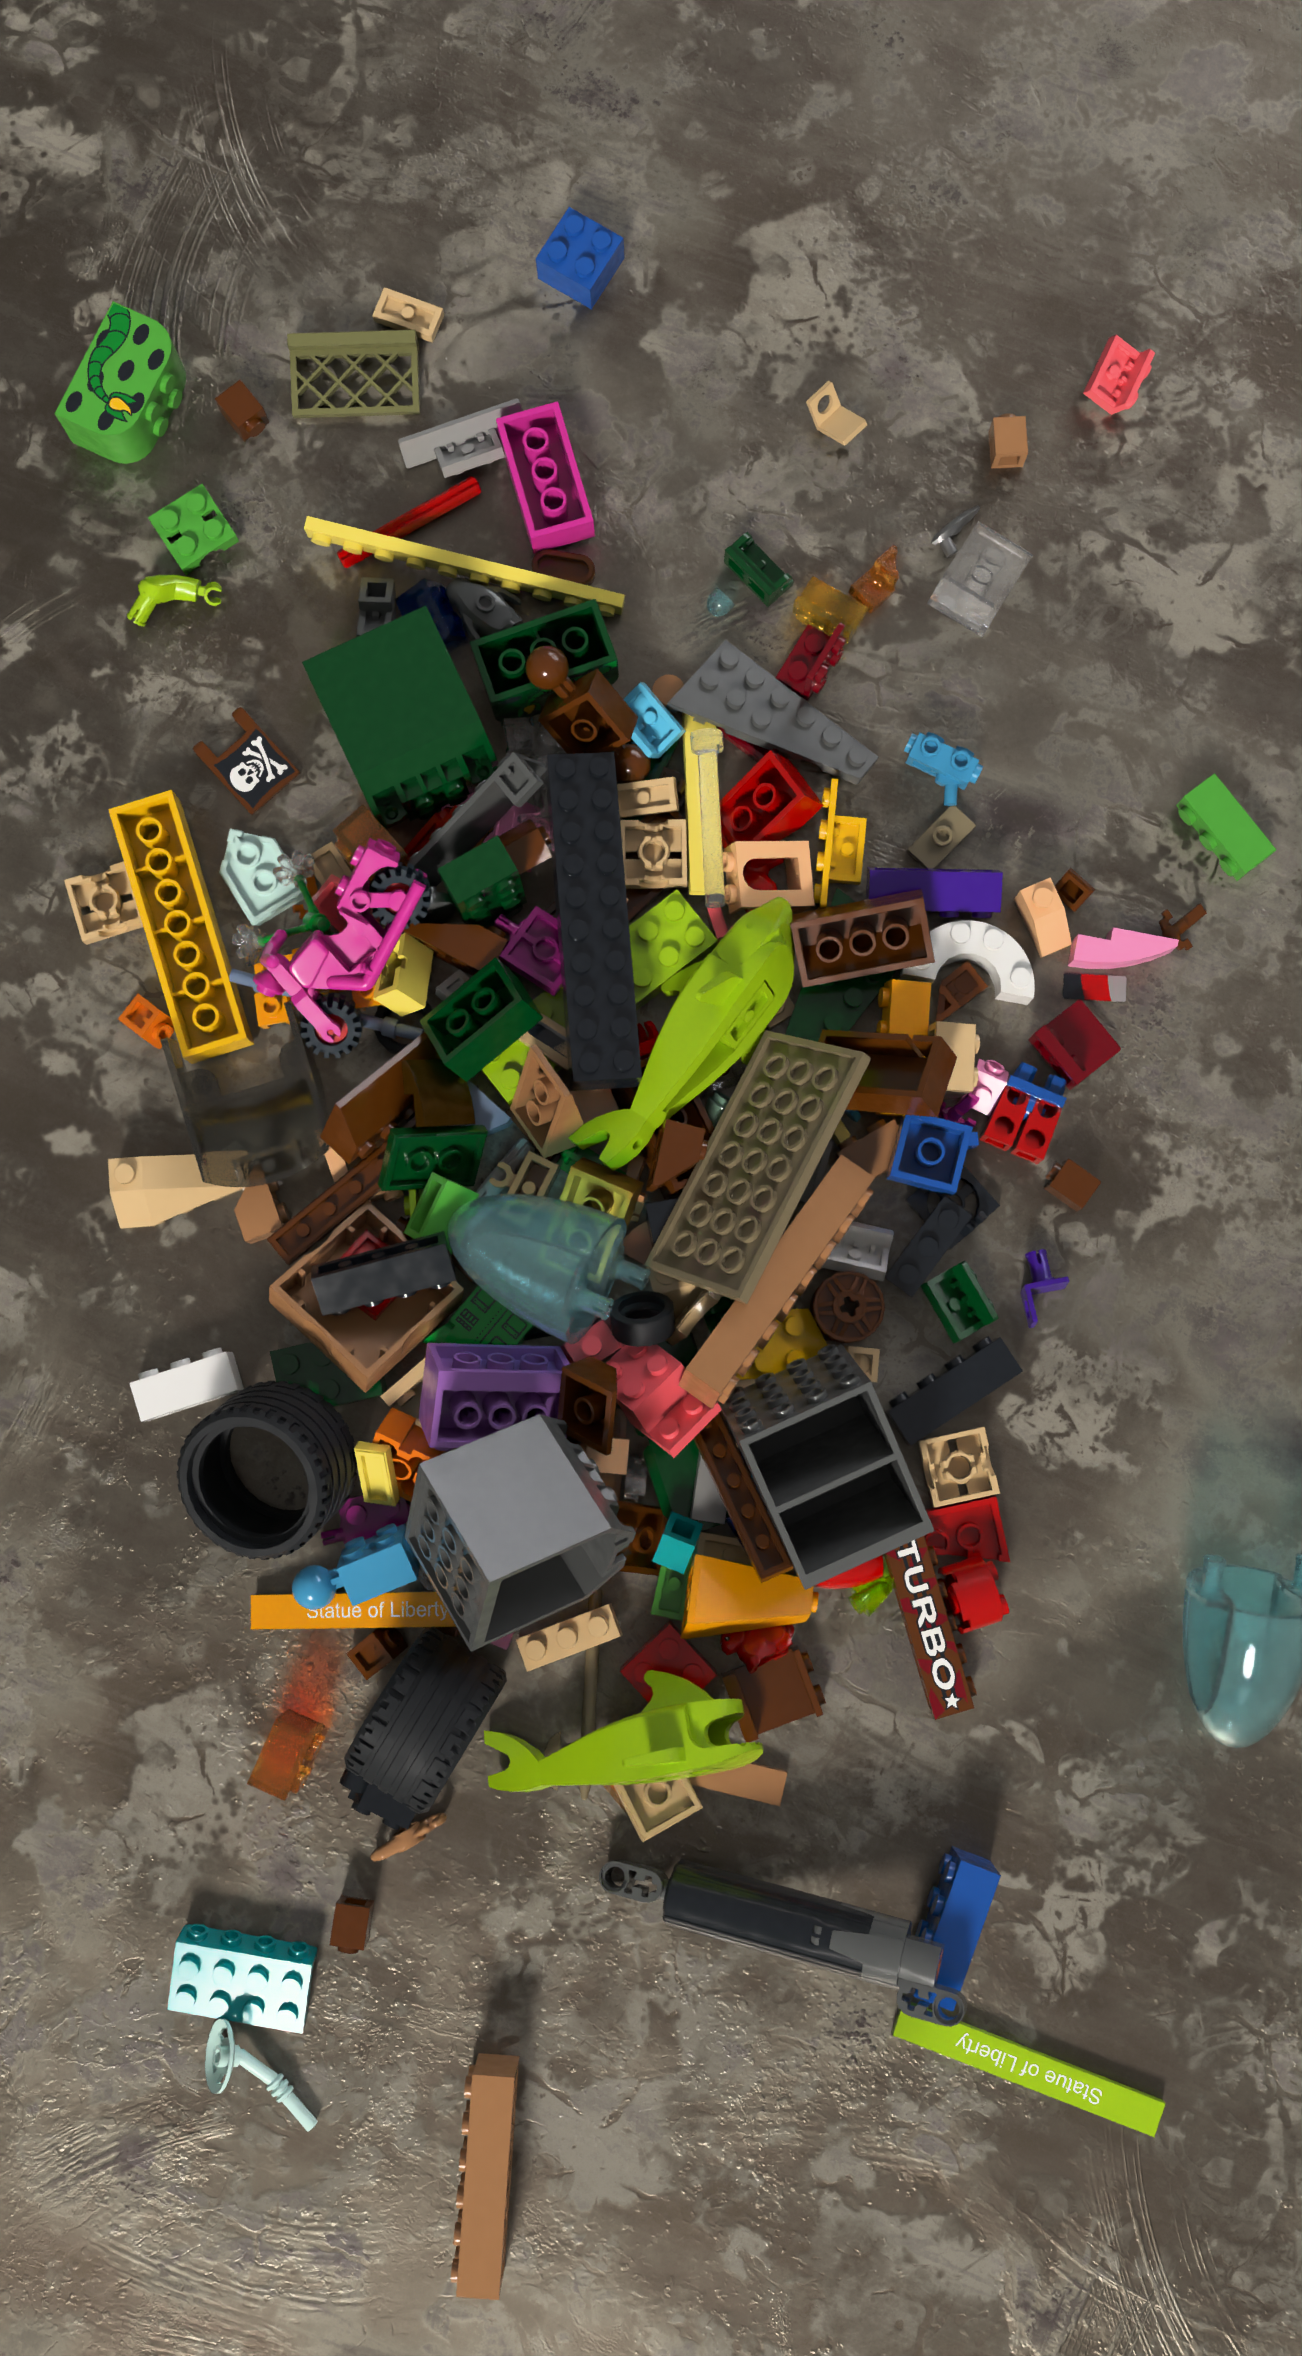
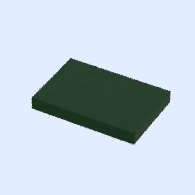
M484 1125L390 1128L378 1181L380 1189L382 1191L424 1189L432 1172L463 1186H474L488 1130Z

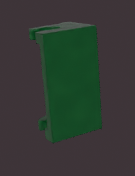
M749 532L744 533L731 546L725 549L724 563L767 607L794 584L792 576L789 573L785 574L754 542Z

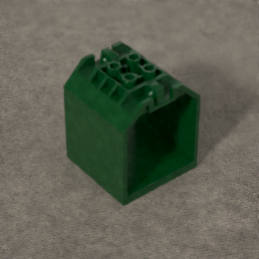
M423 606L302 662L383 834L389 832L388 828L403 822L407 818L410 822L417 818H420V820L428 819L438 812L437 809L445 805L455 806L467 800V795L475 792L474 787H477L483 780L488 779L497 770L498 761L487 734L427 606Z

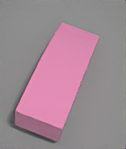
M1114 927L1108 932L1106 939L1078 934L1071 944L1068 966L1085 969H1113L1133 966L1171 953L1178 946L1179 940Z

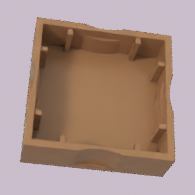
M366 1201L335 1228L321 1246L304 1255L269 1286V1303L365 1393L461 1305L464 1288L456 1281H452L448 1286L440 1289L429 1287L418 1290L416 1294L410 1297L399 1298L397 1296L376 1321L358 1307L351 1308L349 1312L342 1315L334 1316L328 1314L322 1316L311 1282L312 1266L340 1259L366 1229L388 1246L408 1241L402 1231L369 1201Z

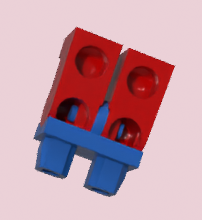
M1021 1062L1013 1075L1008 1077L1007 1084L979 1140L1004 1151L1012 1147L1011 1154L1038 1165L1045 1158L1061 1110L1067 1099L1063 1097L1066 1080L1050 1074L1042 1088L1032 1084L1037 1068ZM1022 1120H1023V1121H1024V1122H1023V1125H1022V1127H1021V1130H1020V1132H1019V1135H1018L1017 1139L1015 1140V1137H1016V1135H1017V1132H1018V1130H1019V1128H1020V1125H1021V1123H1022Z

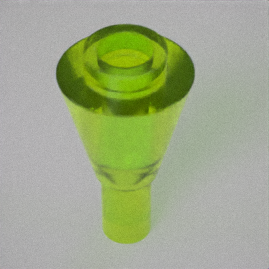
M890 1575L862 1586L850 1588L852 1595L849 1597V1601L859 1615L864 1612L865 1615L870 1617L894 1588Z

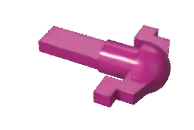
M968 1093L957 1104L945 1108L946 1103L942 1102L939 1116L945 1120L975 1127L976 1121L969 1117L964 1120L961 1117L976 1105L980 1098L972 1093Z

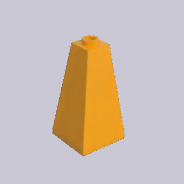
M695 1554L688 1572L680 1638L692 1639L803 1623L808 1620L811 1612L816 1613L819 1593L813 1591L814 1586L805 1590L799 1577L781 1574L761 1583L752 1566Z

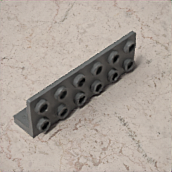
M516 752L504 757L499 762L497 770L488 779L483 780L477 785L475 793L464 804L459 805L453 811L452 817L443 827L431 834L430 841L408 859L406 866L408 867V863L414 865V870L420 869L427 874L429 886H437L442 881L438 868L470 851L513 805L521 808L544 784L540 777L547 770L545 765Z

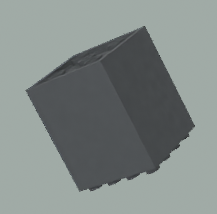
M835 1344L825 1346L817 1352L818 1355L807 1360L804 1358L794 1360L786 1366L785 1370L776 1374H763L752 1385L745 1388L736 1387L725 1404L719 1402L758 1493L805 1590L935 1531L873 1384L842 1344L838 1346Z

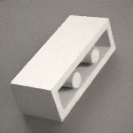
M220 1347L202 1353L203 1359L192 1363L190 1358L170 1363L171 1369L161 1373L158 1372V1368L139 1373V1380L130 1382V1387L141 1422L155 1420L243 1390L244 1387L233 1352H223Z

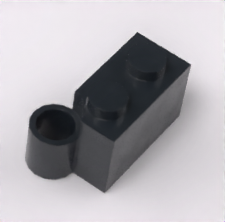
M345 1768L339 1783L351 1790L348 1798L353 1800L351 1807L364 1815H370L372 1812L382 1817V1822L395 1830H401L402 1827L408 1830L416 1812L406 1807L405 1803L401 1804L393 1799L394 1796L389 1793L385 1794L379 1790L378 1786L369 1784L363 1780L362 1776H357Z

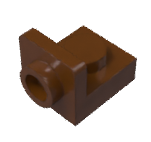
M377 1628L346 1654L365 1679L368 1680L395 1659L408 1645L396 1628Z

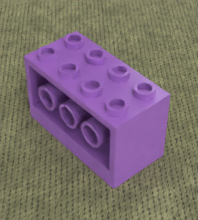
M427 1343L418 1418L429 1447L439 1451H450L453 1448L461 1447L538 1414L557 1419L562 1367L570 1364L561 1347Z

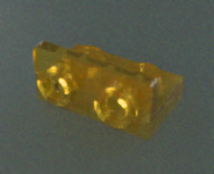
M812 576L801 596H797L795 599L792 613L803 624L815 625L824 630L823 632L830 637L839 622L846 625L843 636L847 638L845 643L848 644L865 617L868 607Z

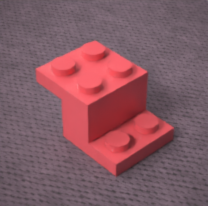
M657 1344L641 1347L624 1345L606 1362V1364L616 1368V1402L630 1423L673 1458L722 1410L718 1402L711 1409L679 1386L685 1371L683 1364Z

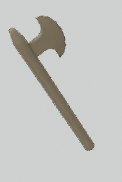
M601 1589L596 1590L589 1596L588 1612L602 1607ZM599 1645L587 1649L585 1653L581 1737L595 1731ZM561 1732L554 1734L549 1739L544 1750L545 1757L562 1748ZM580 1785L581 1798L586 1800L591 1785ZM551 1786L552 1789L558 1791V1786Z

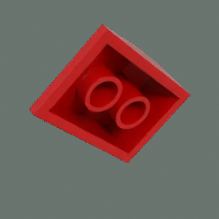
M770 750L719 801L721 846L725 849L735 841H780L799 830L824 805L792 762Z

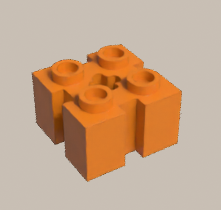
M392 1407L378 1427L372 1443L390 1445L399 1496L411 1502L419 1463L446 1453V1451L430 1448L423 1429L415 1425L416 1418Z

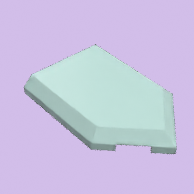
M230 828L227 839L228 844L219 873L252 926L257 927L304 899L296 881L298 874L275 838L253 835Z

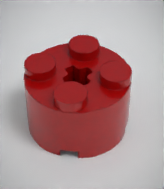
M977 1555L938 1569V1574H943L945 1577L943 1582L948 1598L943 1600L947 1611L951 1610L954 1617L957 1616L961 1624L957 1625L960 1634L1000 1622L1003 1619V1615L1009 1614L1008 1603L1004 1595L999 1594L995 1584L999 1577L992 1561L985 1562L981 1556Z

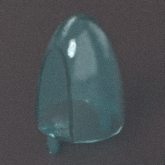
M527 1194L489 1195L463 1204L455 1210L448 1222L447 1237L449 1246L467 1275L482 1290L510 1312L540 1330L569 1344L577 1343L588 1332L597 1317L604 1321L607 1320L613 1309L609 1306L614 1305V1299L607 1297L616 1279L643 1290L649 1280L646 1276L651 1274L650 1269H645L624 1260L625 1246H623V1239L627 1232L624 1219L578 1203Z
M1298 1553L1295 1556L1296 1562L1292 1581L1283 1578L1282 1574L1273 1571L1226 1564V1559L1210 1554L1203 1556L1202 1567L1193 1569L1187 1575L1183 1608V1653L1188 1689L1194 1709L1204 1728L1217 1742L1227 1747L1237 1749L1248 1747L1267 1736L1284 1718L1302 1687V1553Z

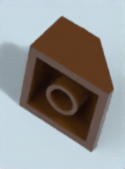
M592 1356L563 1366L557 1419L564 1420L568 1425L566 1435L606 1456L611 1454L617 1399L616 1368Z

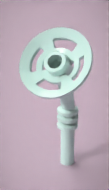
M227 2019L216 2020L208 2037L205 2056L206 2081L211 2093H222L231 2077L233 2067L241 2065L266 2083V2090H272V2097L277 2096L276 2101L278 2103L282 2102L306 2131H310L318 2121L294 2094V2087L292 2085L288 2086L289 2081L287 2079L282 2080L284 2075L282 2073L277 2074L246 2050L240 2049L239 2045H235L233 2031ZM227 2029L228 2037L224 2038L222 2033ZM226 2075L224 2082L221 2083L222 2078Z

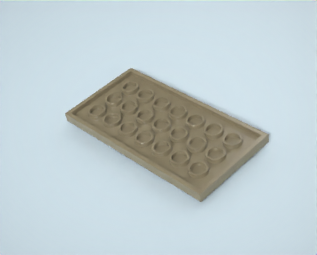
M765 1030L708 1140L704 1159L699 1160L694 1167L644 1265L655 1272L747 1304L871 1058L861 1051Z

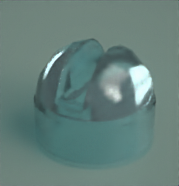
M716 587L709 595L706 606L712 615L721 617L729 613L735 604Z

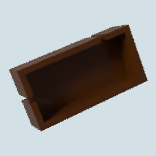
M822 1029L818 1042L861 1051L871 1058L846 1110L938 1117L957 1060L956 1054L941 1036L913 1035L911 1039L908 1034Z

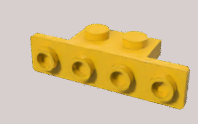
M837 778L831 779L830 788L824 787L822 803L823 807L828 808L827 820L821 819L819 839H824L825 842L824 852L818 851L816 871L822 872L821 884L815 883L814 903L819 904L818 909L826 908L829 882L860 885L867 818L835 815L838 788Z

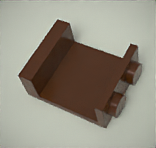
M797 1645L788 1648L789 1652L786 1655L758 1667L757 1671L753 1674L748 1672L746 1665L721 1673L729 1698L742 1699L744 1716L738 1720L745 1742L755 1741L759 1739L758 1734L815 1713L817 1717L823 1715L820 1706L826 1704L820 1685L813 1686L808 1673L814 1671L807 1651L800 1653Z

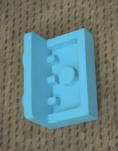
M640 682L623 699L638 716L631 737L632 743L637 744L648 758H660L686 732L644 682Z

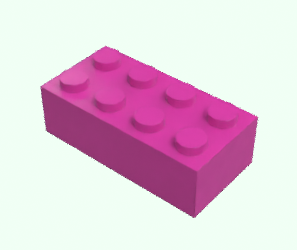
M558 401L496 418L499 439L533 554L544 549H553L595 537L594 520Z

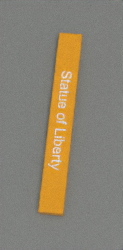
M436 1591L386 1592L355 1606H352L347 1593H335L334 1598L327 1606L317 1610H310L300 1606L294 1599L293 1594L251 1595V1630L456 1627Z

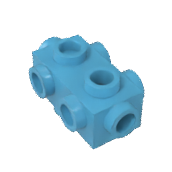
M919 732L918 736L912 733L904 749V752L909 754L906 764L936 777L935 783L945 786L944 805L956 806L958 788L965 790L969 782L975 784L983 769V765L978 764L979 759L974 758V753L969 749L957 746L955 749L944 744L945 740L934 733L927 732L924 735Z

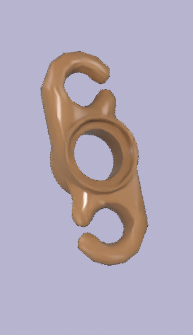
M437 1813L419 1822L411 1823L408 1830L405 1828L399 1830L391 1836V1840L375 1849L370 1855V1859L372 1861H381L398 1852L401 1853L410 1849L425 1839L426 1834L442 1825L446 1821L447 1815L445 1813Z

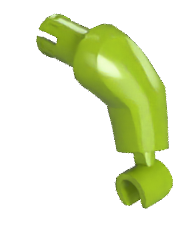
M148 576L138 584L140 594L126 616L129 620L136 618L133 623L145 627L157 604L166 603L171 600L197 602L200 596H204L205 601L209 605L217 606L221 604V599L211 597L208 593L211 590L221 592L222 587L217 582H209L206 586H201V580L187 576Z

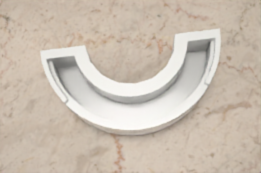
M973 920L946 923L930 931L935 963L904 968L899 976V980L930 982L932 985L938 972L944 966L953 962L969 961L980 966L990 975L995 987V999L1028 1005L1034 998L1035 991L1031 964L1017 941L996 926Z

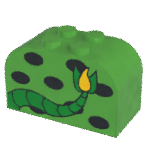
M114 301L112 302L55 412V416L72 443L122 464L140 461L153 450L158 438L164 436L167 431L168 419L173 409H177L182 401V392L186 383L185 368L164 326L150 317Z

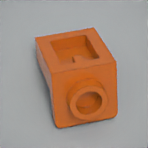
M137 993L118 1018L123 1024L157 1049H161L175 1031L171 1018L139 993Z

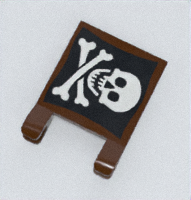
M239 707L232 713V716L237 724L246 732L218 758L202 741L193 747V751L251 815H254L294 780L300 772L242 707Z

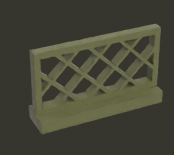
M416 330L287 334V345L290 350L293 418L420 414L419 339ZM398 356H411V368L403 377L390 366ZM367 357H375L382 364L371 378L359 368V365ZM335 358H343L351 365L339 379L327 368ZM312 359L319 367L306 380L298 372V360ZM355 370L367 381L356 394L343 384ZM386 370H389L399 380L388 393H385L375 383ZM323 371L335 381L333 386L324 395L311 385ZM411 376H412V386L407 382V380H408ZM299 379L303 382V384H302V386H301L300 388H299ZM404 385L412 392L413 405L399 406L392 397ZM373 386L383 396V399L376 406L367 407L360 398ZM341 387L352 399L344 407L335 408L328 399ZM309 388L320 400L312 408L300 409L299 398ZM389 402L392 406H385V404ZM356 403H358L361 407H353V406H354ZM324 404H326L329 408H321V407H322Z

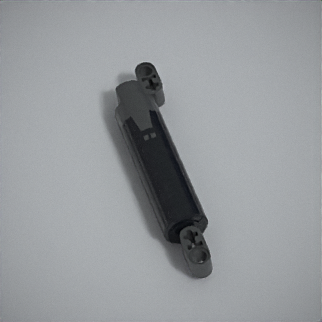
M623 1859L606 1863L599 1873V1881L602 1888L611 1894L644 1903H650L659 1899L664 1900L662 1917L667 1926L897 1990V2004L904 2014L942 2026L952 2027L957 2025L967 2011V2001L960 1991L937 1984L945 1944L911 1935L912 1921L681 1859L675 1864L669 1879L658 1868ZM615 1867L621 1868L625 1875V1880L621 1886L616 1885L611 1878V1872ZM652 1878V1884L657 1885V1890L649 1893L648 1886L634 1884L636 1880L645 1881ZM915 1988L918 1990L920 1998L929 2000L932 1992L936 1993L937 1996L932 2004V2012L927 2010L930 2003L919 2001L916 2006L911 2005V1998L907 1997L906 1994ZM946 1997L954 1999L959 2005V2014L954 2017L945 2015L940 2008L941 2000Z

